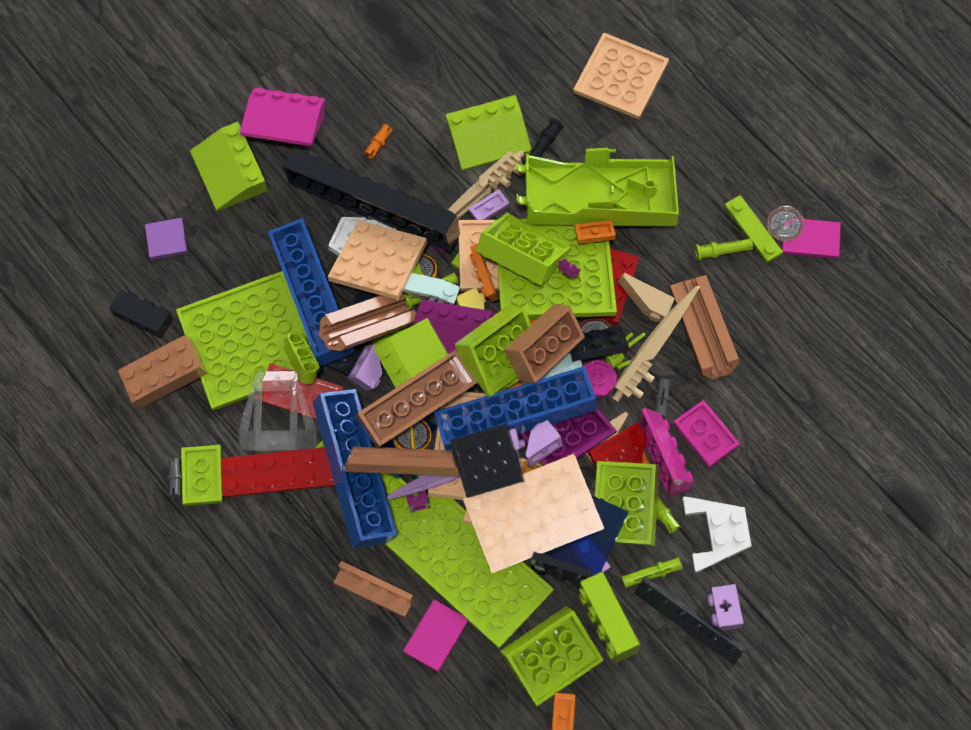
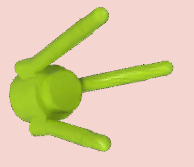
M633 333L626 337L627 341L633 336ZM645 333L640 334L629 342V348L642 339ZM623 352L605 356L607 363L613 369L617 367L619 370L631 362V360L623 362L625 359Z

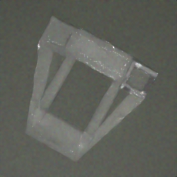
M296 371L256 372L239 427V450L312 449L317 446V429ZM262 391H290L289 430L261 431ZM298 400L306 429H297ZM254 405L253 430H248Z

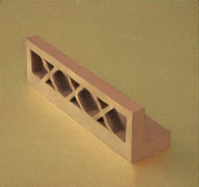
M343 561L340 562V571L333 582L334 585L406 618L414 602L412 594Z

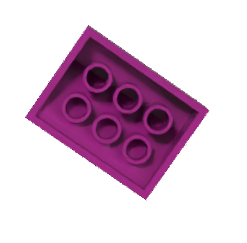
M421 300L414 325L428 318L447 353L450 354L457 350L455 343L493 317L494 314L490 310Z
M599 409L553 423L551 425L561 436L563 446L538 463L545 466L572 454L578 459L617 433V430ZM531 430L519 434L520 440L523 439L525 442L526 450Z

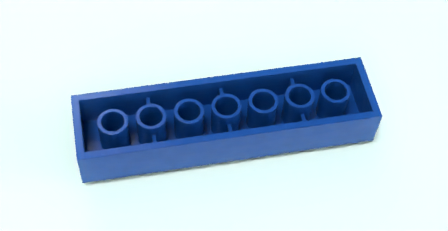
M303 218L268 231L319 366L355 353L354 347L342 351L329 350L319 336L320 320L326 314L338 311L339 309Z
M585 366L540 379L536 383H527L497 392L491 397L484 396L435 411L434 414L445 450H452L449 440L507 423L509 429L516 428L517 434L532 430L538 423H543L546 420L553 424L596 411L598 408Z
M356 389L319 393L313 401V407L352 549L389 543L397 535L380 473L343 472L353 446L372 447L369 436L355 417L362 410Z

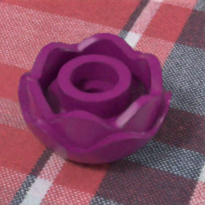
M566 259L560 260L558 266L560 272L571 279L580 275L579 272L581 270L574 264H570Z

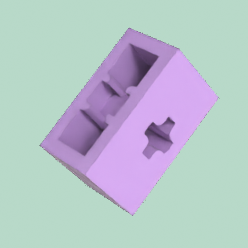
M736 584L712 587L710 594H707L708 605L712 606L714 613L711 614L712 624L722 631L741 628L743 619ZM723 604L725 608H728L727 612H724V609L721 608Z

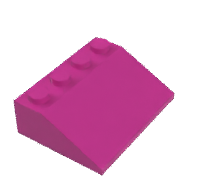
M254 88L248 100L240 135L312 146L325 117V99L318 98L317 96H304L298 93L291 94L282 91L265 90L264 88Z
M643 408L639 425L648 439L646 448L653 463L660 467L659 477L668 498L690 490L693 478L690 471L687 472L684 467L685 460L683 455L679 454L676 449L678 445L675 437H671L669 433L670 426L666 419L663 420L661 414L648 408Z

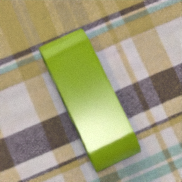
M296 330L290 331L286 338L285 352L299 380L304 384H312L316 380L319 368L318 362L304 335Z

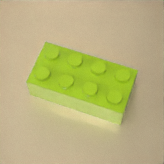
M603 572L581 581L580 589H578L579 600L582 605L586 604L589 611L587 612L588 618L591 623L595 622L598 629L596 633L600 641L604 640L607 647L605 651L609 659H614L615 663L636 654L640 644Z

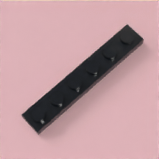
M645 577L634 593L733 665L737 663L745 651L746 647L649 578Z

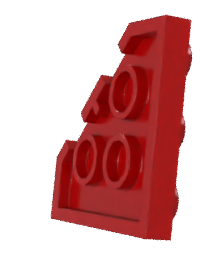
M636 422L587 453L596 468L597 461L642 463V456L648 439L639 423Z

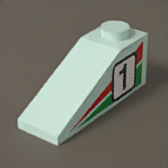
M412 273L403 292L421 300L453 305L460 287L442 279Z

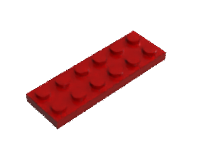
M325 447L221 458L222 496L224 498L335 486Z

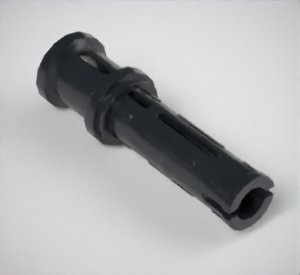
M551 118L548 126L541 131V137L528 154L540 157L549 143L555 141V136L560 130H563L564 125L558 119ZM526 157L522 161L524 165L526 163Z

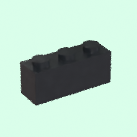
M120 290L109 307L113 316L159 339H162L173 321L167 309L163 307L157 308L149 300H141L130 291Z

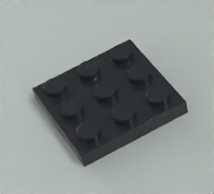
M507 423L449 440L467 498L525 481Z

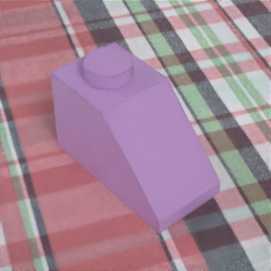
M374 344L365 346L348 376V379L364 390L375 389L381 381L382 368L380 359L373 349L376 347Z
M548 420L538 423L530 432L526 451V459L530 467L563 446L561 436Z

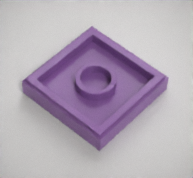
M182 218L145 224L151 260L187 253Z

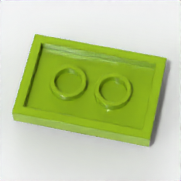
M221 445L181 448L183 505L223 503Z

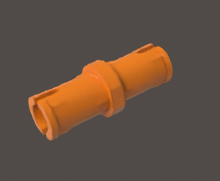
M383 124L376 136L372 137V142L364 151V155L367 156L369 154L368 158L374 159L380 148L384 147L385 141L393 129L389 128L387 124Z

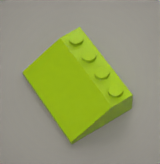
M516 95L446 114V125L462 171L497 162L509 151L516 154L519 150H522L525 154L531 150Z
M239 122L219 129L190 150L216 211L268 191L245 136L240 135L241 127Z
M506 213L481 233L476 252L485 258H490L497 262L500 266L514 271L515 274L529 279L532 283L542 286L559 266L560 260L565 258L572 246Z
M506 306L455 343L462 363L488 397L494 395L517 377L504 349L531 325L524 306Z
M428 318L388 338L373 348L395 388L448 355Z
M597 461L594 505L604 529L593 533L591 541L655 546L660 467L658 465Z
M567 606L500 651L508 666L536 706L603 661L602 656L574 610Z

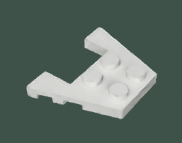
M342 217L328 245V249L339 256L358 220L390 229L394 228L375 220H366L365 217Z
M691 497L682 498L685 516L706 514L712 552L692 554L695 573L701 572L709 566H713L726 558L751 548L744 507Z

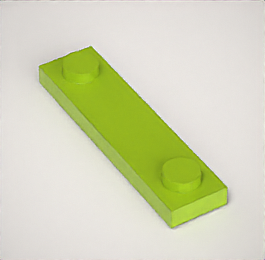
M741 195L725 204L726 210L748 239L751 238L753 246L766 263L783 254V251Z

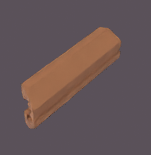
M704 275L670 285L669 288L677 305L695 286H700L681 320L702 375L714 380L721 376L729 375L738 366L739 359L707 276Z
M403 293L399 300L378 296L326 314L320 320L319 336L325 342L327 349L342 351L413 325L416 312L414 310L410 311V308L406 306L404 301L406 297Z
M353 446L343 472L459 476L452 450Z

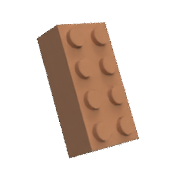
M554 304L509 344L504 351L519 380L536 383L585 336L570 305Z
M187 335L118 370L131 402L139 409L207 374L194 342Z

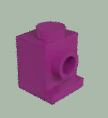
M425 490L420 491L417 496L412 494L406 495L410 513L429 508Z

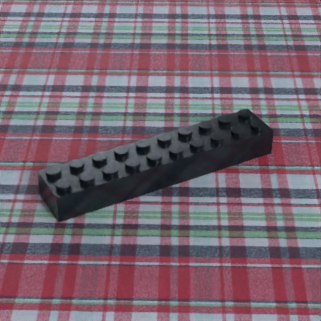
M293 148L282 165L289 185L399 231L427 238L428 243L449 252L460 235L457 216L452 211L439 209L435 204H427L418 197H410L401 190H393L384 183H376L369 177L359 176L352 170L347 171L335 163L325 162L322 158L313 157L304 150L299 151Z

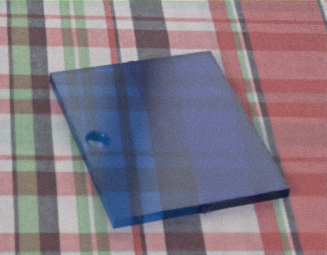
M591 495L604 529L545 553L559 560L592 570L591 574L596 575L602 571L629 511L608 503L602 498L599 499Z

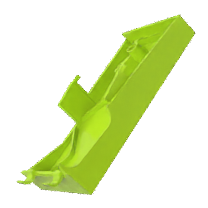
M595 148L586 149L584 163H563L526 154L525 165H519L516 162L517 172L525 173L526 196L520 197L517 194V203L526 205L527 223L530 225H575L612 220L613 226H677L679 210L674 156H672L671 160L609 159L610 152H616V149Z

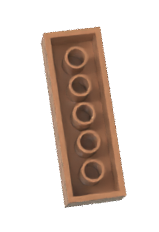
M454 350L358 412L355 417L375 447H381L473 387L477 381L462 363L457 350Z

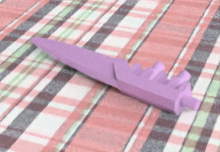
M520 440V448L526 447L524 440ZM515 449L517 457L519 458V450ZM460 474L459 476L423 475L390 493L388 499L417 493L460 478Z

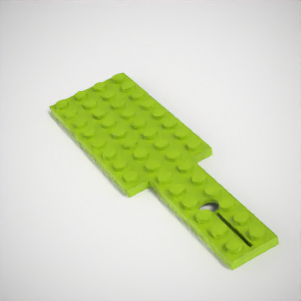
M323 440L315 448L324 447ZM380 473L397 535L384 545L500 649L554 592V589L523 561L492 573L474 526L464 524L465 509L453 499L429 497L427 495L429 508L410 513L406 495L388 499L390 493L406 485V483L396 474Z

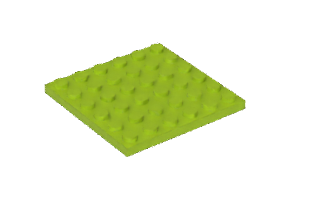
M532 225L572 246L564 259L581 270L578 277L571 279L560 272L559 267H557L542 286L532 283L529 279L517 275L514 271L497 263L500 311L508 305L524 306L528 318L535 319L543 315L552 305L559 304L570 305L575 317L616 316L617 309L609 240L578 244L574 229L575 225Z
M283 271L176 309L183 331L194 342L207 371V374L200 378L212 411L259 394L270 363L295 371L284 349L287 334L290 331L296 330L301 332L313 352Z

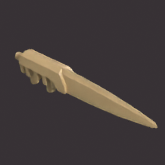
M519 150L516 154L510 151L485 171L479 177V180L448 210L452 211L458 220L469 211L468 208L489 196L491 189L494 191L498 190L497 185L500 184L508 188L511 185L509 179L512 172L518 176L524 174L516 170V162L522 165L521 158L525 156L524 152Z
M695 286L665 316L640 347L613 386L616 390L612 397L614 401L618 403L622 396L628 399L631 394L639 399L644 393L636 388L642 378L649 383L655 378L647 372L652 366L650 361L654 359L668 339L700 286Z

